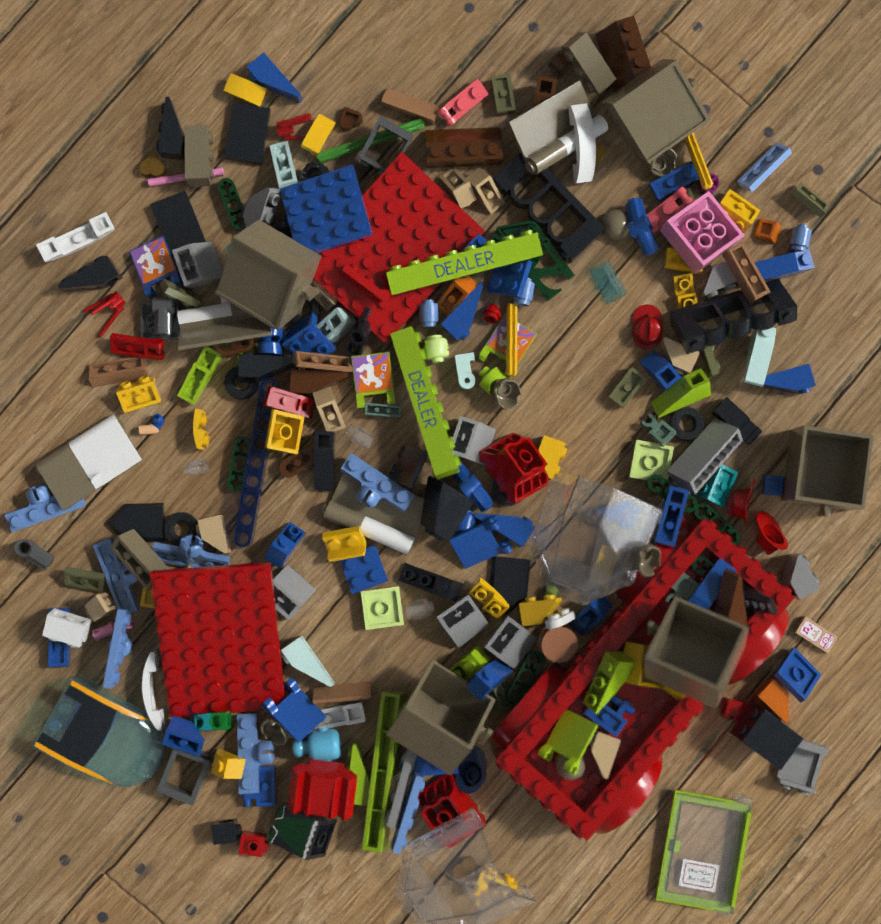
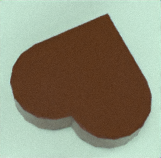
M344 107L339 119L341 130L350 131L353 127H359L363 122L361 113Z

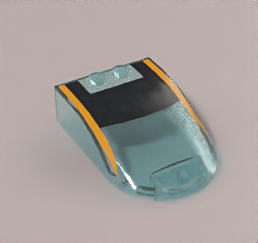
M81 674L71 678L32 745L34 749L69 768L119 787H131L148 780L161 766L166 746L162 745L164 740L163 730L158 731L154 727L147 712Z

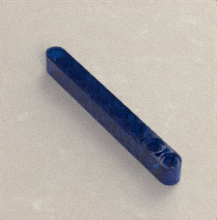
M272 378L263 379L259 388L234 534V542L239 547L250 546L255 536L269 450L265 448V445L263 448L257 449L256 441L263 439L266 444L271 411L275 409L272 407L268 411H263L262 409L266 395V385L274 383L275 388L279 389L278 383ZM262 420H267L268 427L265 430H260L259 423ZM255 458H260L262 461L261 466L258 468H254L252 465ZM253 476L258 478V484L255 487H251L249 484V480ZM250 495H253L255 498V503L252 506H248L246 503V498ZM246 514L252 517L249 525L243 523V517ZM246 533L249 537L246 544H242L239 540L240 535Z

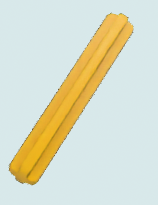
M692 133L684 138L701 186L704 190L712 188L713 182L695 135Z
M510 303L506 309V375L514 377L517 374V304Z

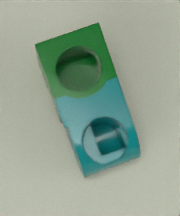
M230 711L193 714L194 725L198 731L228 730L232 728V713Z

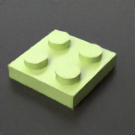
M635 440L628 478L646 481L649 476L657 474L668 480L669 474L667 470L671 467L674 447L668 445L662 447L657 443ZM658 479L651 480L650 482L658 483Z
M399 586L361 591L366 630L404 625Z

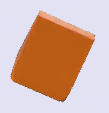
M760 219L754 237L776 244L781 225L777 221Z

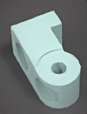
M474 352L455 355L459 386L464 390H469L475 384V377L471 372L470 362L475 361Z

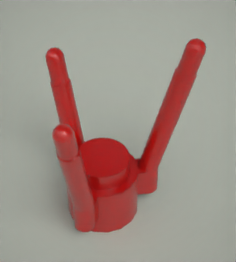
M307 113L277 122L279 137H284L285 141H304L305 137L292 136L291 134L294 133V125L312 121L311 114Z
M117 291L83 309V312L94 309L91 311V315L96 314L107 306L112 311L117 309L99 333V338L103 336L119 313L124 310L122 305L126 302Z

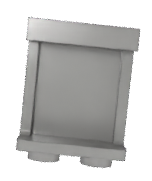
M802 740L781 770L777 768L774 779L783 788L791 789V787H795L802 794L809 795L810 792L816 794V780L823 756H828L829 748Z

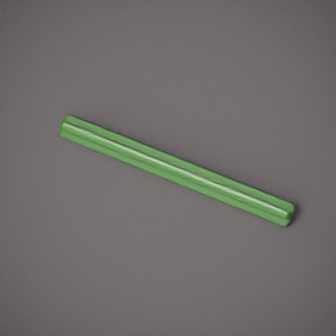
M418 118L397 126L412 133L424 129V122L422 118ZM387 130L377 132L370 147L398 138V136ZM370 135L321 151L317 156L318 162L324 163L362 150Z

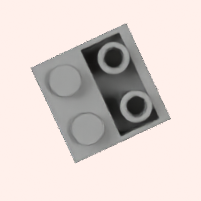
M212 242L192 243L172 250L184 286L188 290L221 279L223 272Z
M460 416L453 436L456 446L453 448L454 455L458 454L459 458L484 466L485 463L479 460V451L491 445L496 429Z
M802 554L787 555L780 579L781 584H785L792 590L791 594L797 600H801L820 589L818 577L815 573L811 572L809 569L810 563L806 556H802Z
M289 565L273 579L276 610L286 619L291 620L315 593L316 589Z
M469 594L437 615V619L458 648L490 626Z
M506 615L484 644V647L515 669L538 638Z

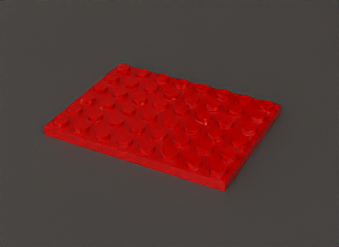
M403 152L394 159L362 195L373 235L317 253L321 255V259L313 278L357 319H359L366 307L371 308L372 312L367 322L371 326V332L384 344H387L391 339L390 333L398 331L418 309L419 304H422L423 300L440 284L437 283L392 295L386 272L390 271L389 267L401 265V268L408 267V262L419 260L420 263L427 262V257L438 255L439 258L446 257V252L453 250L461 253L478 234L483 235L485 232L477 222ZM345 264H353L360 270L359 273L362 276L366 277L367 275L376 282L374 285L381 290L387 289L390 292V298L383 302L378 301L340 272L341 268Z
M271 562L151 570L150 579L170 717L193 716V714L230 711V713L264 711L261 706L268 698L278 706L286 698Z

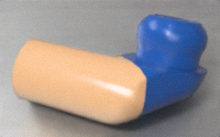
M154 414L149 425L139 426V434L158 433L164 425L162 415Z

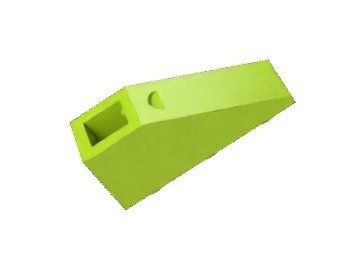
M702 368L680 378L651 402V406L658 418L711 396L710 381Z
M477 645L448 670L467 681L484 668L491 658L480 645Z
M606 651L583 703L595 714H598L626 682L635 662L623 652Z
M354 741L353 746L348 748L347 758H351L350 766H346V769L351 770L358 776L354 804L367 806L371 778L359 746Z

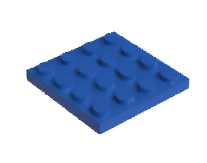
M353 164L280 188L293 240L315 253L373 235Z

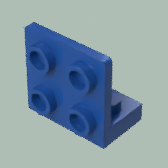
M313 312L284 332L282 345L292 355L294 351L329 355L336 350V346L317 328L318 317Z

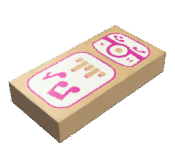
M803 616L794 633L825 653H829L838 639L836 635L806 616Z

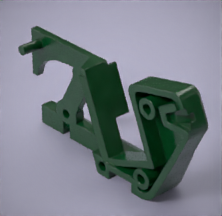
M535 221L497 227L491 238L495 240V243L502 242L503 237L513 235L514 238L521 237V232L532 230L533 233L538 232L543 254L547 250L556 265L542 269L535 268L542 256L532 258L530 260L532 265L528 277L532 279V282L535 283L536 288L546 301H549L561 292L562 289L548 288L541 282L540 279L542 277L559 276L564 273L567 279L570 280L575 276Z

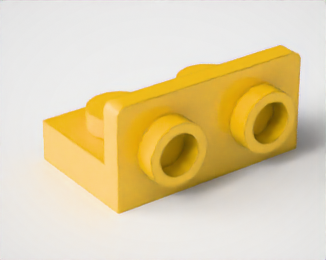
M731 189L728 190L719 203L743 234L752 225L761 211Z
M145 375L134 382H122L117 387L116 394L124 413L161 402L154 376L149 377Z
M360 526L323 532L322 539L328 550L327 559L329 562L365 555L366 540Z

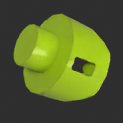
M486 366L478 374L483 379L479 385L489 395L492 394L497 380L507 378L498 367L491 370Z

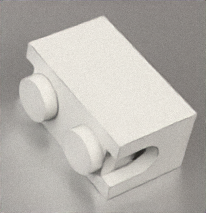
M54 608L47 614L42 636L47 637L51 641H60L67 643L70 647L80 648L82 642L87 640L91 619Z

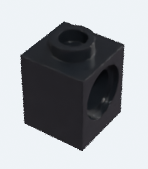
M238 818L214 821L211 825L213 845L237 842L242 835V826L238 824Z

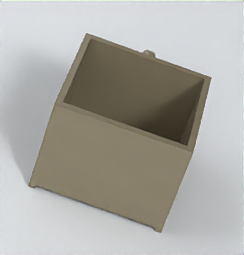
M660 60L602 101L636 158L647 163L659 157L711 120L693 90L698 85L696 80L686 78L677 60Z
M257 220L233 237L223 273L215 292L216 295L278 331L301 312L305 300L310 301L318 295L320 289L312 287L311 283L321 255L261 220Z
M806 425L791 429L781 501L820 506V511H818V516L830 517V508L848 511L864 510L874 435Z
M675 596L661 626L655 625L652 621L648 623L647 634L654 635L655 638L645 656V677L717 709L745 649L749 627Z
M432 659L413 686L386 735L451 776L471 751L476 739L481 745H484L491 736L493 730L490 728L486 729L483 725L496 699L487 695L483 700L479 701L466 688L469 682Z

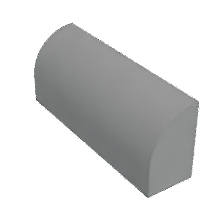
M714 418L667 470V473L679 486L696 494L743 441L739 428Z

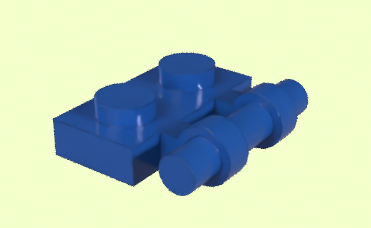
M614 694L598 714H595L588 707L583 713L617 737L627 723L622 714L626 712L632 715L635 709L629 705L630 702L626 699L622 700ZM609 701L618 706L616 712L607 706Z
M275 765L259 767L260 793L242 794L243 807H250L251 799H256V807L276 806Z

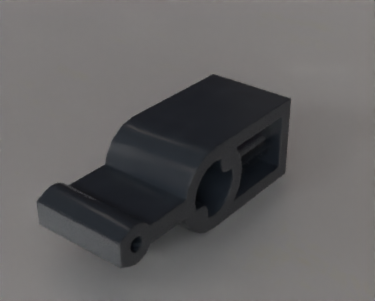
M366 307L349 333L344 354L355 356L362 355L365 351L371 332V326L367 322L372 312L371 308Z
M728 397L724 398L711 412L717 419L739 428L743 441L748 446L762 432Z

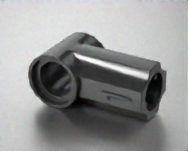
M153 297L154 334L161 336L171 335L175 301L168 297Z
M21 539L14 546L17 555L26 558L44 571L54 561L55 556L38 546L31 539ZM25 542L30 547L27 553L22 551V545Z

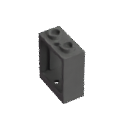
M380 116L358 158L361 160L360 164L369 169L371 166L377 168V173L381 175L386 170V167L365 156L379 127L405 140L397 156L401 152L405 153L414 135Z
M173 748L157 792L193 806L198 799L214 758L209 757L210 754L202 751L200 757ZM178 754L204 764L193 792L167 782Z

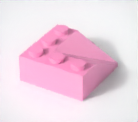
M709 191L668 219L660 229L661 233L694 274L721 256L727 249L735 246L745 236Z

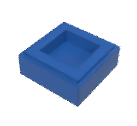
M763 475L762 494L783 496L784 476Z

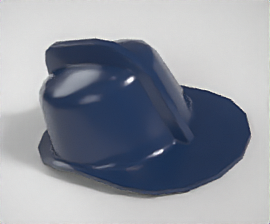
M473 746L459 764V774L455 775L456 786L466 794L477 792L486 780L487 759L485 753L477 746Z

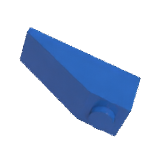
M264 52L246 66L249 72L247 76L253 83L257 82L269 91L298 103L302 102L301 94Z
M810 250L793 252L754 262L764 281L799 275L814 268Z
M481 283L441 323V328L456 342L460 339L464 341L470 335L469 330L483 289Z
M810 364L766 375L763 387L790 393L798 391L800 395L810 392V388L816 386Z
M670 486L655 539L656 543L675 547L689 490Z
M475 513L474 517L484 523L493 514ZM496 515L500 526L496 531L523 547L535 529L532 525L533 521L525 516L520 518Z
M719 558L686 601L708 610L718 596L723 571L729 569L735 572L736 569Z
M498 658L482 668L466 688L481 701L512 674L514 670Z

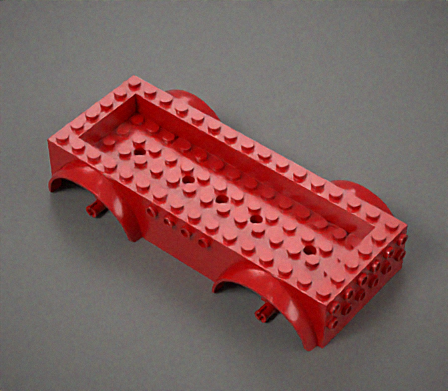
M682 518L675 547L656 543L654 546L659 548L661 552V565L654 568V575L645 577L634 569L615 592L622 601L617 609L566 668L555 662L543 674L489 738L497 747L493 751L496 766L504 773L508 771L511 779L518 786L524 785L526 793L534 800L538 798L542 803L541 806L549 813L553 811L556 819L562 825L566 826L568 824L572 830L571 832L578 839L584 838L588 841L594 832L604 834L618 828L642 806L659 779L663 764L661 754L668 746L671 747L677 741L676 736L681 731L684 732L689 727V721L693 716L697 717L703 710L702 706L704 703L686 695L684 698L676 700L661 688L624 683L615 695L622 700L626 699L630 702L629 705L635 711L632 715L626 712L622 714L627 723L617 737L583 713L587 708L583 701L605 652H623L626 642L651 646L655 636L647 634L648 623L652 621L655 625L661 626L674 598H671L668 602H665L666 596L675 592L671 587L683 573L698 584L700 583L702 578L691 569V564L698 556H703L713 564L719 558L723 559L736 569L735 573L741 575L743 586L772 598L778 610L776 615L745 610L746 627H749L746 645L728 685L742 680L757 669L774 651L787 629L789 613L786 608L795 598L791 594L792 590L785 584H779L776 581L777 577L773 573L764 571L761 568L762 564L758 560L749 558L746 555L747 551L740 545H734L731 542L732 538L725 532H719L716 529L717 525L710 519H693L689 523ZM703 560L701 562L697 561L696 564L698 566L696 569H704L706 571L705 576L712 567L710 566L707 569L703 566ZM717 598L708 608L709 611L714 612ZM609 701V703L607 704V706L610 708L612 703L611 701ZM566 710L597 724L596 731L621 740L608 779L602 776L590 751V745L587 746L583 754L585 771L580 778L573 781L564 780L558 775L555 768L557 752L554 751L550 762L538 756L539 750L547 743L560 716Z

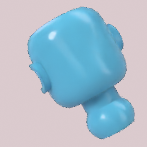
M328 727L317 728V730L311 731L308 734L307 740H302L299 743L295 740L293 741V754L295 757L309 754L310 759L332 762V760L338 759L341 754L339 733L335 729H328Z

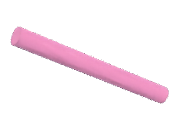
M223 167L214 169V176L224 175ZM185 173L148 179V185L150 187L186 181Z

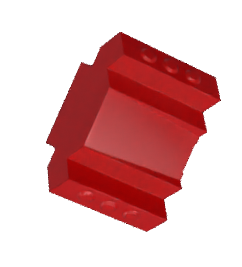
M511 433L479 451V461L486 463V470L498 484L499 491L507 493V502L516 504L548 485V474L544 469L548 464L529 437L525 438L519 434Z
M310 759L308 764L300 763L291 768L287 808L293 815L302 811L306 816H325L330 820L339 816L345 821L353 816L358 776L351 770L345 769L344 763Z
M444 774L424 787L423 791L419 792L417 799H419V807L421 808L419 813L437 841L442 840L445 846L452 849L486 826V820L469 794L460 791L456 786V774H451V776Z

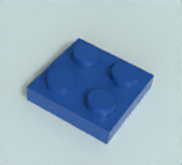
M527 259L494 268L487 291L492 294L521 298L532 261Z
M376 545L366 548L364 556L340 560L352 594L388 581Z
M795 647L788 651L773 674L800 703L807 699L821 676L816 668Z

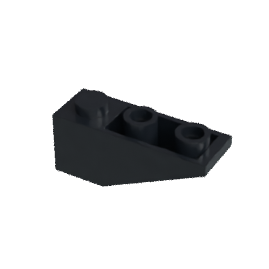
M165 97V103H162L161 106L163 119L159 122V132L161 134L160 140L158 139L156 143V150L162 158L185 160V135L170 97Z
M106 255L96 258L90 266L80 268L77 274L65 277L58 287L64 292L102 289L110 287L123 277L112 259Z
M250 352L239 354L237 382L258 383L295 367L292 363V355L273 356L270 353L254 355Z
M315 431L314 490H334L336 433L334 431Z
M407 563L404 564L399 578L400 582L453 601L458 600L463 585L461 582Z

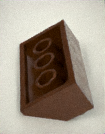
M634 15L617 20L595 34L602 57L616 78L612 83L614 93L651 67Z
M500 127L425 130L427 168L502 165L503 146Z

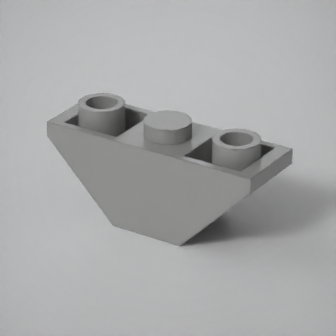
M265 188L248 198L243 213L246 228L257 220H261L269 226L272 225L281 198L280 188Z
M726 261L709 270L700 293L701 299L706 296L708 299L713 298L722 289H725L726 292L736 287L735 284L738 282Z

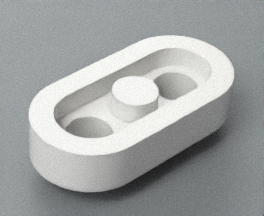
M562 608L558 610V613L548 615V619L544 621L546 629L558 628L575 619L574 611L569 610V608Z

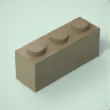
M578 32L561 47L565 58L575 67L574 72L585 82L584 87L588 92L600 94L616 80L586 32Z
M208 125L185 126V180L188 187L211 186V179H214V169L211 167V161H214V152L211 150V144H214L213 132L209 131Z
M134 529L117 536L110 547L113 553L146 590L152 588L151 570L169 569Z

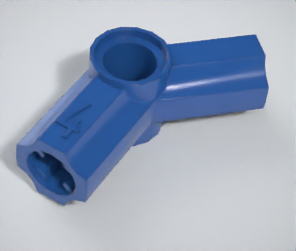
M641 198L629 199L625 204L629 218L627 223L629 232L633 238H636L644 256L651 255L659 250L660 247L652 232V225L645 213L643 201Z
M461 462V466H458L460 472L451 476L457 481V485L463 493L474 502L481 512L487 511L492 507L494 501L482 488L483 485L476 476L470 473Z

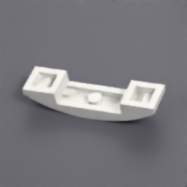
M587 103L569 105L570 125H574L577 160V164H573L574 183L589 182L593 179L596 163V140L592 117Z
M104 212L90 219L89 223L57 238L53 236L36 244L44 261L49 262L70 255L99 241L114 231L115 228L108 214Z
M156 650L150 652L145 663L142 677V694L147 714L154 727L159 731L163 730L166 726L164 708L156 709L153 672L160 670L159 651Z
M362 702L320 709L327 717L312 731L317 730V728H333L366 722Z

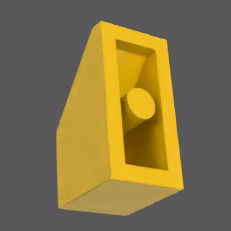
M217 749L211 773L223 779H241L246 759L225 750Z

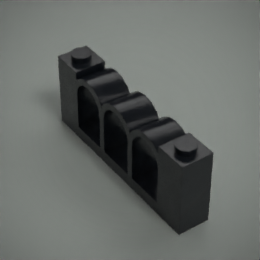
M520 152L493 178V181L500 194L502 193L505 197L509 194L513 205L520 209H528L527 214L530 221H535L540 228L547 227L546 236L550 243L559 246V255L565 262L569 261L572 263L603 234L606 228L547 168L536 174L546 186L530 200L524 201L519 199L515 195L514 189L530 174L526 169L524 158ZM552 190L565 205L549 219H539L533 213V207ZM570 209L583 224L568 238H558L553 234L551 226Z
M778 278L765 282L771 292L752 303H749L743 291L739 290L670 311V323L686 354L703 350L705 346L718 345L725 340L726 336L729 338H742L748 335L751 329L768 330L774 327L776 323L778 326L797 321V305ZM764 303L769 312L756 313L750 307ZM739 311L743 320L730 321L724 315ZM713 318L718 327L704 329L698 323Z

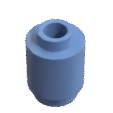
M798 224L797 227L792 228L789 243L791 252L804 251L809 248L812 232L808 228L809 226Z
M527 278L521 298L513 297L515 300L514 304L528 307L530 302H532L535 283L531 282L532 279Z
M423 300V304H419V321L422 323V328L437 327V322H439L438 304L434 303V300Z

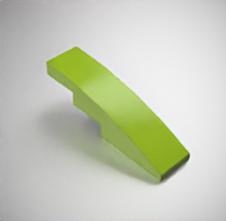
M222 343L221 346L227 348L229 344ZM215 344L204 346L197 362H194L177 394L178 397L193 405L201 396L224 355L216 351Z

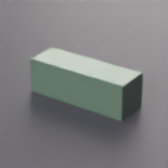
M376 403L365 404V416L401 419L402 406Z

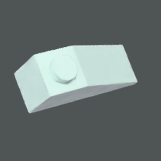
M288 141L269 145L279 188L298 183Z
M337 307L317 325V328L334 343L349 333L357 321L346 308Z
M772 327L768 330L754 329L751 334L744 377L745 383L760 387L764 386L775 343L776 328Z
M300 636L281 650L283 653L281 656L286 664L290 663L292 667L329 687L335 684L303 636Z

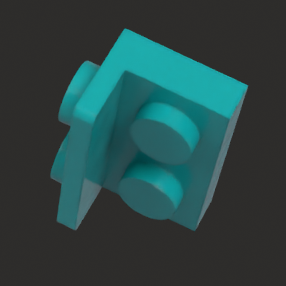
M722 464L697 492L696 497L724 508L738 472Z

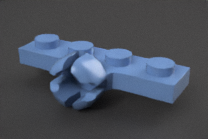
M352 453L340 468V471L360 483L361 487L356 493V498L360 503H363L367 496H369L365 505L369 508H374L379 500L383 499L402 512H405L415 498L414 494Z
M39 484L38 488L34 486L26 492L29 505L7 512L4 516L11 531L15 532L85 507L86 503L82 499L63 511L55 496L50 492L48 485Z
M191 534L181 538L179 546L154 542L152 550L166 564L186 567L188 564L192 567L230 565V556L204 551L203 541L197 535L195 536V541H192Z
M109 538L93 545L117 609H130L129 614L140 610L132 589V584L138 580L110 549L114 539Z
M117 609L113 636L108 644L109 657L103 683L104 688L111 689L119 683V665H122L124 657L132 652V640L125 633L126 627L131 622L130 609Z
M257 713L237 715L238 756L246 759L242 778L238 779L239 795L260 793L259 767L265 764H272L274 761L272 753L263 754V752L274 751V745L269 740L260 741L258 739Z
M416 771L413 772L399 824L395 829L390 847L393 853L400 854L401 849L406 847V833L412 827V817L415 815L419 805V799L417 798L419 792H422L425 786L424 777Z

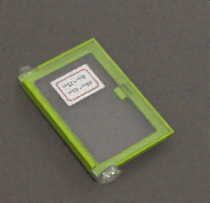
M674 789L655 900L717 911L716 915L722 918H728V914H733L751 819L752 797L734 793L732 799Z

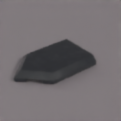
M164 503L124 504L106 524L118 535L134 529L145 542L165 541Z
M499 556L492 557L490 585L509 604V609L505 612V615L527 598L531 560Z

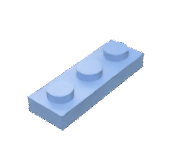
M776 142L737 180L738 185L753 192L792 154L790 148Z

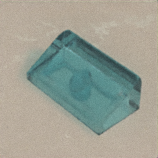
M610 261L604 262L590 271L607 304L627 294Z

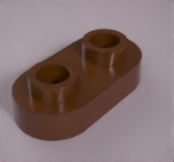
M253 338L247 339L248 342L246 344H241L240 340L227 342L229 344L227 348H223L221 346L222 343L215 344V348L219 354L224 356L246 352L253 347L254 340Z
M304 448L299 450L298 454H292L280 463V472L286 477H294L314 465V452ZM305 455L310 456V460L308 462H304L303 457ZM289 464L293 465L292 471H287L286 469Z

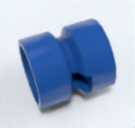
M272 328V335L258 337L261 342L258 343L257 354L270 353L273 356H281L283 345L280 341L283 340L284 329L280 328L277 331Z

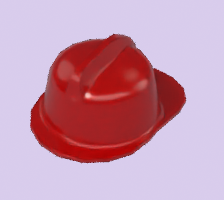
M646 304L638 307L633 314L632 337L639 348L645 350L653 349L658 346L662 339L663 318L658 308Z
M755 478L751 488L738 489L732 492L728 499L727 513L731 516L745 519V524L747 523L748 506L754 489Z
M758 512L756 515V521L760 529L756 535L758 545L767 555H771L778 549L786 550L788 548V541L777 521L767 512Z

